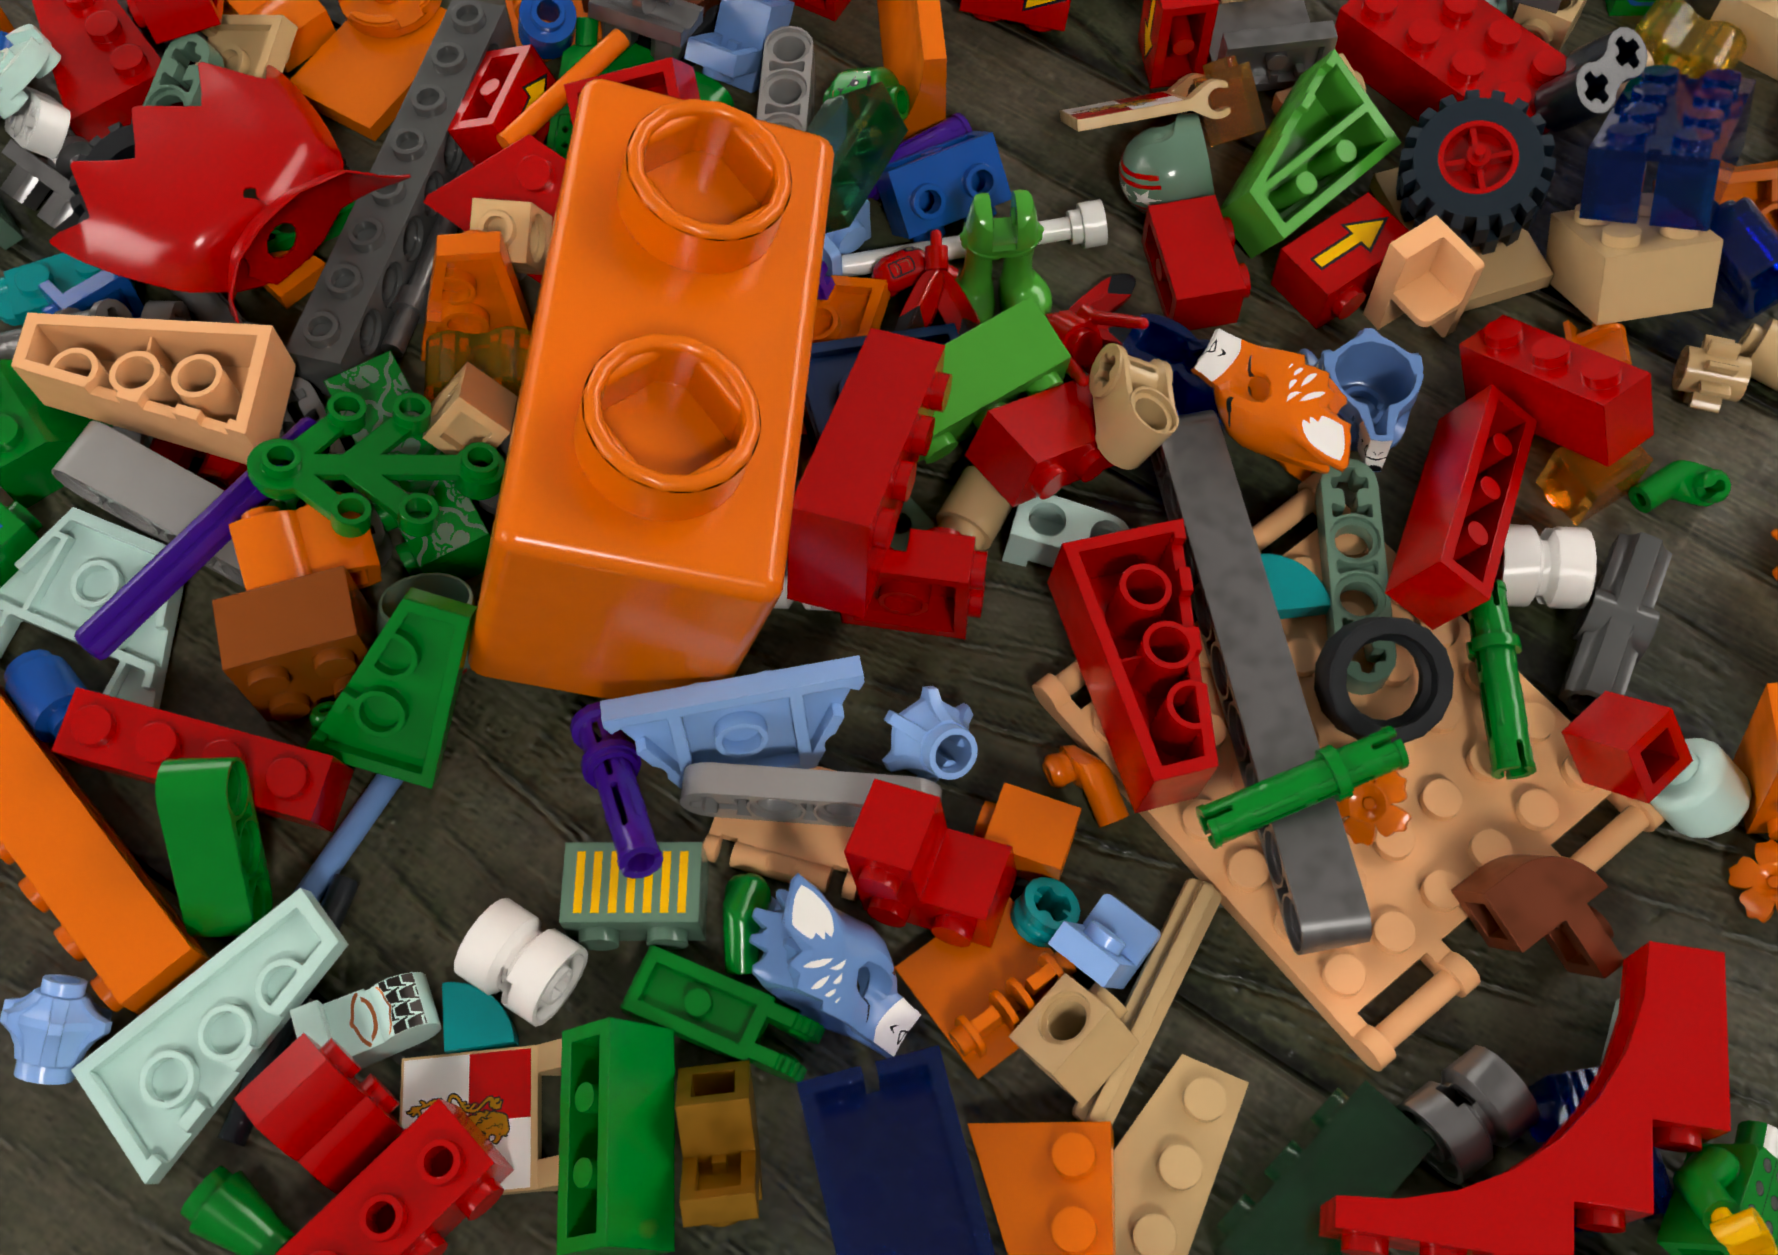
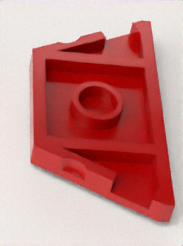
M528 134L426 196L423 203L464 231L470 230L472 198L532 202L550 214L554 221L566 159ZM527 274L541 284L542 275Z

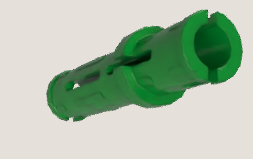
M1496 580L1490 600L1467 612L1471 642L1466 643L1468 659L1475 662L1478 676L1481 706L1490 753L1491 776L1496 779H1502L1504 771H1506V779H1518L1534 774L1537 769L1530 744L1527 715L1516 654L1522 652L1519 635L1512 631L1507 605L1506 584L1501 580Z
M1385 726L1380 731L1337 749L1327 745L1315 750L1316 756L1312 760L1206 805L1197 806L1196 813L1205 835L1211 833V836H1208V841L1214 849L1222 847L1224 843L1332 797L1338 802L1354 795L1352 792L1354 788L1395 770L1407 768L1409 766L1407 750L1401 738L1394 742L1391 741V739L1397 737L1396 730L1391 726Z

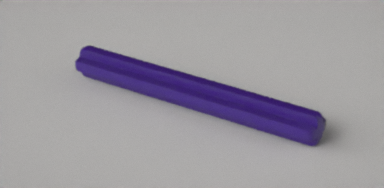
M310 417L301 418L281 439L294 440L317 422ZM246 470L76 630L74 637L78 644L91 656L99 660L107 659L232 539L229 524L240 520L242 514L246 511L266 506L273 499L263 495L253 485Z

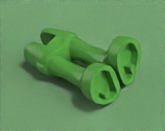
M1019 189L1012 191L1010 217L993 218L989 193L976 194L971 202L963 231L960 233L961 245L966 249V256L962 271L958 274L956 280L975 309L981 324L994 316L995 298L992 280V261L1004 258L998 284L1001 311L1003 312L1026 298L1033 296L1044 314L1051 313V291L1046 281L1032 267L1034 249L1043 238L1044 227L1037 220L1032 195L1027 190Z

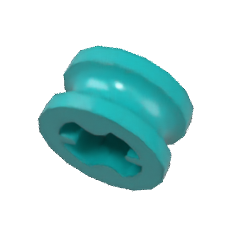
M1039 877L1033 879L1012 904L1010 915L1014 928L1022 938L1035 946L1050 948L1051 946L1048 943L1064 921L1077 923L1081 910L1078 899L1073 891L1064 883L1054 878Z

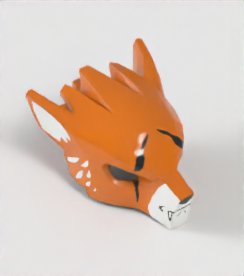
M1215 329L1207 348L1194 364L1191 371L1214 389L1215 404L1226 433L1239 446L1276 460L1287 473L1301 482L1308 478L1312 471L1328 474L1329 466L1343 472L1349 465L1351 424L1342 420L1337 415L1339 410L1347 404V397L1329 378V373L1306 365L1305 355L1255 345L1221 329Z

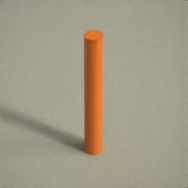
M614 28L496 136L501 147L505 149L528 134L533 136L568 104L564 84L598 76L630 46L626 35L617 28Z

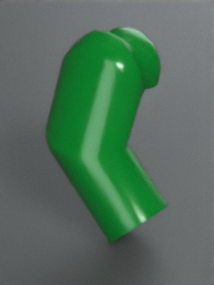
M756 873L735 875L728 881L725 887V899L723 902L725 972L729 974L752 973V965L759 961V948L749 943L751 934L759 933L761 927L751 916L756 907L768 910L772 897L768 884Z

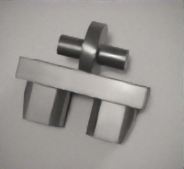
M590 0L588 2V17L601 21L602 38L614 28H617L626 35L630 43L628 48H631L638 40L639 34L651 38L650 55L655 61L669 57L680 60L685 55L688 38L703 23L704 7L684 0Z
M76 135L68 136L65 138L57 157L46 160L43 157L38 158L29 150L22 148L16 141L10 139L1 153L14 161L16 166L0 189L34 211L37 210L48 192L52 189L53 193L37 216L58 231L77 225L80 217L72 210L70 199L75 196L69 188L70 177L73 176L70 164L72 161H77L80 154L88 155L92 148L86 139Z

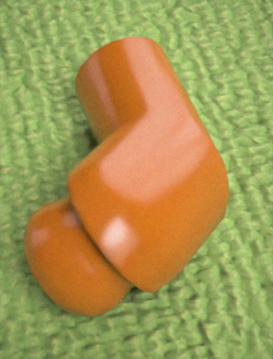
M1076 745L1060 746L1058 753L1049 754L1044 758L1042 767L1049 784L1052 787L1060 788L1068 783H1073L1084 790L1099 828L1129 816L1110 767L1103 760Z

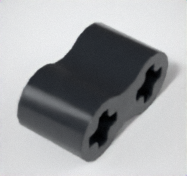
M1619 27L1570 52L1566 59L1565 72L1541 85L1535 94L1536 114L1539 113L1546 121L1545 127L1554 132L1564 131L1610 110L1616 101L1620 85L1638 77L1647 66V49L1642 37L1633 29Z

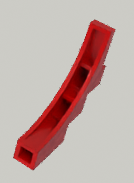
M1649 941L1623 960L1619 1011L1603 1063L1575 1111L1537 1151L1500 1175L1455 1191L1400 1199L1336 1195L1320 1207L1319 1237L1341 1240V1252L1349 1255H1389V1248L1417 1252L1419 1255H1574V1215L1576 1216V1227L1601 1233L1626 1232L1627 1223L1653 1215V1146L1673 1152H1698L1702 1150V1143L1731 1132L1725 952Z

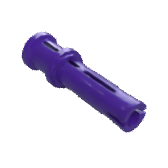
M600 702L589 704L574 715L570 724L573 741L584 752L580 764L584 779L595 789H598L605 819L617 853L619 870H621L625 877L632 879L650 876L661 867L663 855L657 845L647 807L636 778L642 763L640 756L636 754V746L628 741L626 733L619 730L610 734L603 728ZM594 722H598L602 737H599L594 732L592 726Z

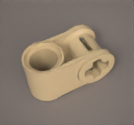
M1109 343L1101 349L1095 358L1089 376V389L1093 396L1096 425L1095 440L1098 449L1111 464L1121 469L1132 470L1138 468L1178 428L1179 417L1175 408L1171 365L1161 359H1152L1148 362L1130 356L1123 346L1116 343Z

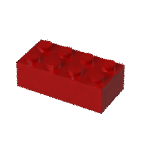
M1349 0L1339 9L1335 24L1338 35L1335 46L1337 53L1344 54L1353 70L1358 71L1362 75L1367 85L1418 122L1420 115L1429 107L1438 113L1441 99L1453 94L1457 102L1464 100L1466 90L1476 89L1480 91V98H1491L1493 90L1505 92L1504 102L1512 105L1517 98H1520L1529 104L1526 115L1532 117L1536 115L1534 101L1539 87L1547 81L1562 75L1566 70L1567 56L1485 0ZM1545 127L1543 135L1548 133L1550 130Z

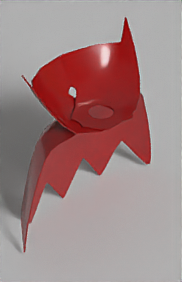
M200 62L198 63L202 93L201 106H135L131 109L135 158L72 161L70 167L84 199L89 218L58 232L49 240V243L59 251L86 264L146 284L188 293L227 292L230 313L235 322L239 324L237 311L233 303L237 292L262 287L269 283L278 285L312 257L313 252L324 241L343 207L375 190L411 178L410 174L377 175L368 172L344 170L342 154L318 112L302 92L275 67L267 65L266 79ZM245 189H256V197L258 199L244 198ZM290 223L295 227L296 234L293 246L282 256H271L268 253L267 247L269 235L278 225Z

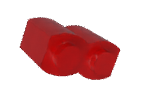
M303 1033L234 1097L252 1124L269 1141L290 1158L299 1162L311 1175L336 1194H339L404 1130L391 1114L400 1105L399 1101L371 1073L362 1082L358 1081L354 1076L362 1068L333 1038H330L321 1047L307 1034Z

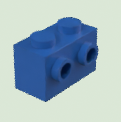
M972 131L872 169L892 235L907 239L912 238L914 243L930 241V234L935 229L940 230L942 236L945 235L946 230L944 226L963 219L965 223L971 202L976 194L989 193L993 216L997 214L995 206L1011 200L1012 196L993 132Z

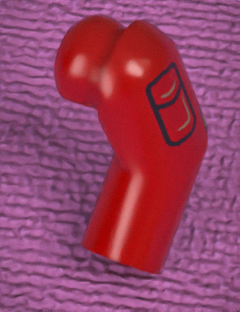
M910 246L881 258L873 267V274L870 278L887 280L888 290L891 293L890 297H893L897 292L916 284L920 276L925 272V251ZM948 264V272L956 279L959 269Z

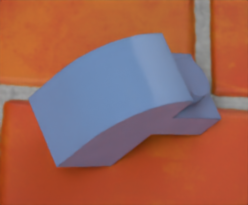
M721 0L714 32L690 36L684 59L703 66L702 73L712 79L749 93L757 91L760 88L765 40L773 30L789 26L795 2L789 0Z

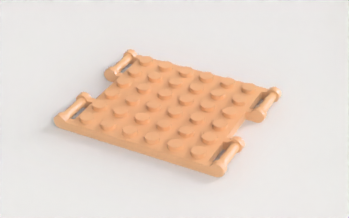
M1313 473L1298 485L1297 494L1252 527L1259 552L1312 512L1316 515L1315 493L1322 474ZM1346 504L1342 515L1351 513L1350 508ZM1316 529L1282 556L1302 564L1322 582L1318 529ZM1342 534L1335 538L1337 549L1347 557L1360 558L1369 552L1365 541L1357 535ZM1385 543L1389 580L1397 553ZM1350 590L1340 595L1342 606L1351 614L1365 616L1374 612L1373 601L1367 594L1357 590ZM1390 598L1392 617L1408 618L1431 630L1446 648L1454 671L1453 696L1442 720L1423 737L1404 743L1409 757V766L1397 771L1400 776L1407 779L1405 790L1408 797L1404 802L1394 803V805L1403 808L1411 815L1412 819L1407 823V830L1395 832L1388 837H1384L1377 830L1375 841L1370 846L1354 844L1350 835L1346 833L1370 911L1372 924L1370 942L1297 955L1286 933L1257 830L1214 849L1208 841V836H1211V833L1204 834L1197 817V806L1206 805L1245 788L1200 632L1202 652L1199 655L1202 682L1206 683L1208 687L1219 766L1197 798L1139 812V814L1199 880L1206 881L1215 886V889L1222 897L1220 904L1367 1066L1377 1072L1382 1071L1396 1058L1394 1050L1454 996L1466 997L1481 982L1480 976L1473 965L1459 953L1451 951L1442 941L1468 918V915L1452 893V888L1484 864L1505 855L1526 854L1564 857L1552 845L1605 799L1620 814L1569 857V859L1586 865L1595 873L1642 831L1653 832L1666 821L1651 803L1648 804L1583 783L1561 733L1571 721L1520 672L1519 677L1527 715L1530 744L1537 771L1530 776L1518 779H1506V771H1504L1502 779L1493 778L1490 771V753L1481 706L1478 676L1475 662L1468 659L1466 643L1471 642L1469 623L1460 615L1432 630ZM1318 615L1280 619L1319 747L1331 745L1337 749L1357 741V739L1337 730L1321 711L1314 690L1315 663L1328 640L1326 616ZM1197 621L1194 623L1195 627H1199ZM1396 643V665L1384 686L1375 693L1367 695L1348 692L1354 706L1361 713L1373 719L1388 720L1402 715L1410 708L1418 692L1419 673L1414 658L1406 648ZM1364 646L1354 654L1351 660L1359 662L1362 672L1370 673L1375 663L1366 660ZM1077 660L1057 675L1047 673L1032 685L1036 698L1081 749L1103 760L1110 767L1120 793L1131 804L1093 702L1091 701L1080 709L1071 699V695L1086 685ZM1349 817L1341 818L1342 822L1344 823V821ZM1421 960L1434 976L1375 1027L1368 1025L1358 1013L1416 962Z

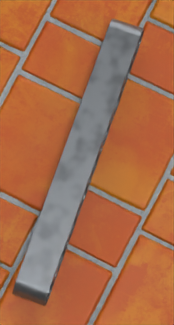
M1205 410L1178 415V428L1150 456L1168 520L1184 518L1186 540L1183 548L1186 567H1191L1194 588L1191 601L1246 788L1314 759V756H1316L1315 750L1320 749L1220 422L1214 410ZM1332 797L1257 829L1286 933L1294 952L1297 955L1370 942L1372 936L1370 911L1336 800Z

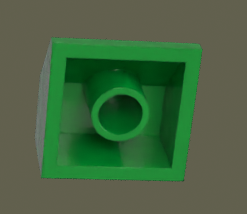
M0 359V486L13 500L28 508L64 487L54 477L51 470L93 419L45 406L11 367L12 360ZM103 423V424H105V425H107V426L113 428V425Z

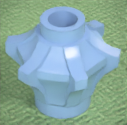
M924 686L922 687L920 699L902 712L896 713L889 710L884 718V721L892 725L891 750L882 759L886 769L890 772L906 769L916 774L917 777L925 778L935 783L939 778L954 780L968 773L973 767L978 753L977 742L969 731V724L973 717L969 705L962 703L953 707L941 700L938 688Z
M48 974L42 977L41 987L34 989L28 995L21 998H8L4 1000L0 1023L9 1031L14 1043V1059H16L14 1076L26 1082L45 1085L71 1083L75 1079L71 1069L83 1060L86 1052L97 1040L110 1033L113 1011L106 1007L98 1006L92 997L86 993L87 980L71 975Z

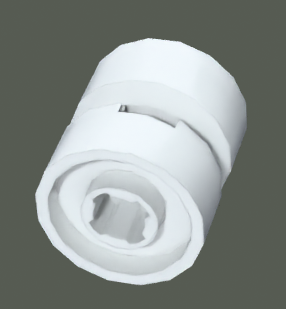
M1510 524L1495 581L1501 580L1506 584L1507 605L1511 607H1526L1536 597L1539 604H1546L1547 607L1552 609H1584L1592 595L1596 577L1597 555L1591 531L1582 527L1556 526L1554 528H1545L1539 536L1532 525Z
M502 898L490 905L467 932L454 960V972L487 995L502 991L501 1003L537 1027L551 1019L574 991L587 964L588 951L585 947L555 928L541 932L542 922L537 916L511 899Z

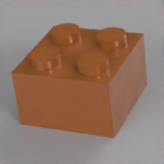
M344 565L212 600L222 670L266 721H292L300 719L320 703L326 701L335 702L378 637L376 630L377 617Z

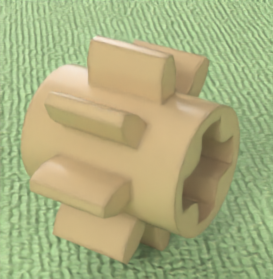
M1705 334L1701 348L1689 345L1683 348L1674 369L1672 386L1674 390L1685 392L1683 402L1689 403V408L1719 413L1722 400L1738 402L1743 397L1751 376L1752 360L1748 357L1738 356L1742 347L1741 344L1735 343V340Z

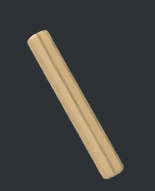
M1189 878L1185 881L1160 931L1161 937L1150 951L1124 1004L1128 1012L1122 1017L1121 1021L1138 1039L1139 1044L1084 1107L1076 1101L1072 1109V1115L1079 1122L1111 1121L1113 1125L1222 900L1221 894L1212 884L1195 878Z

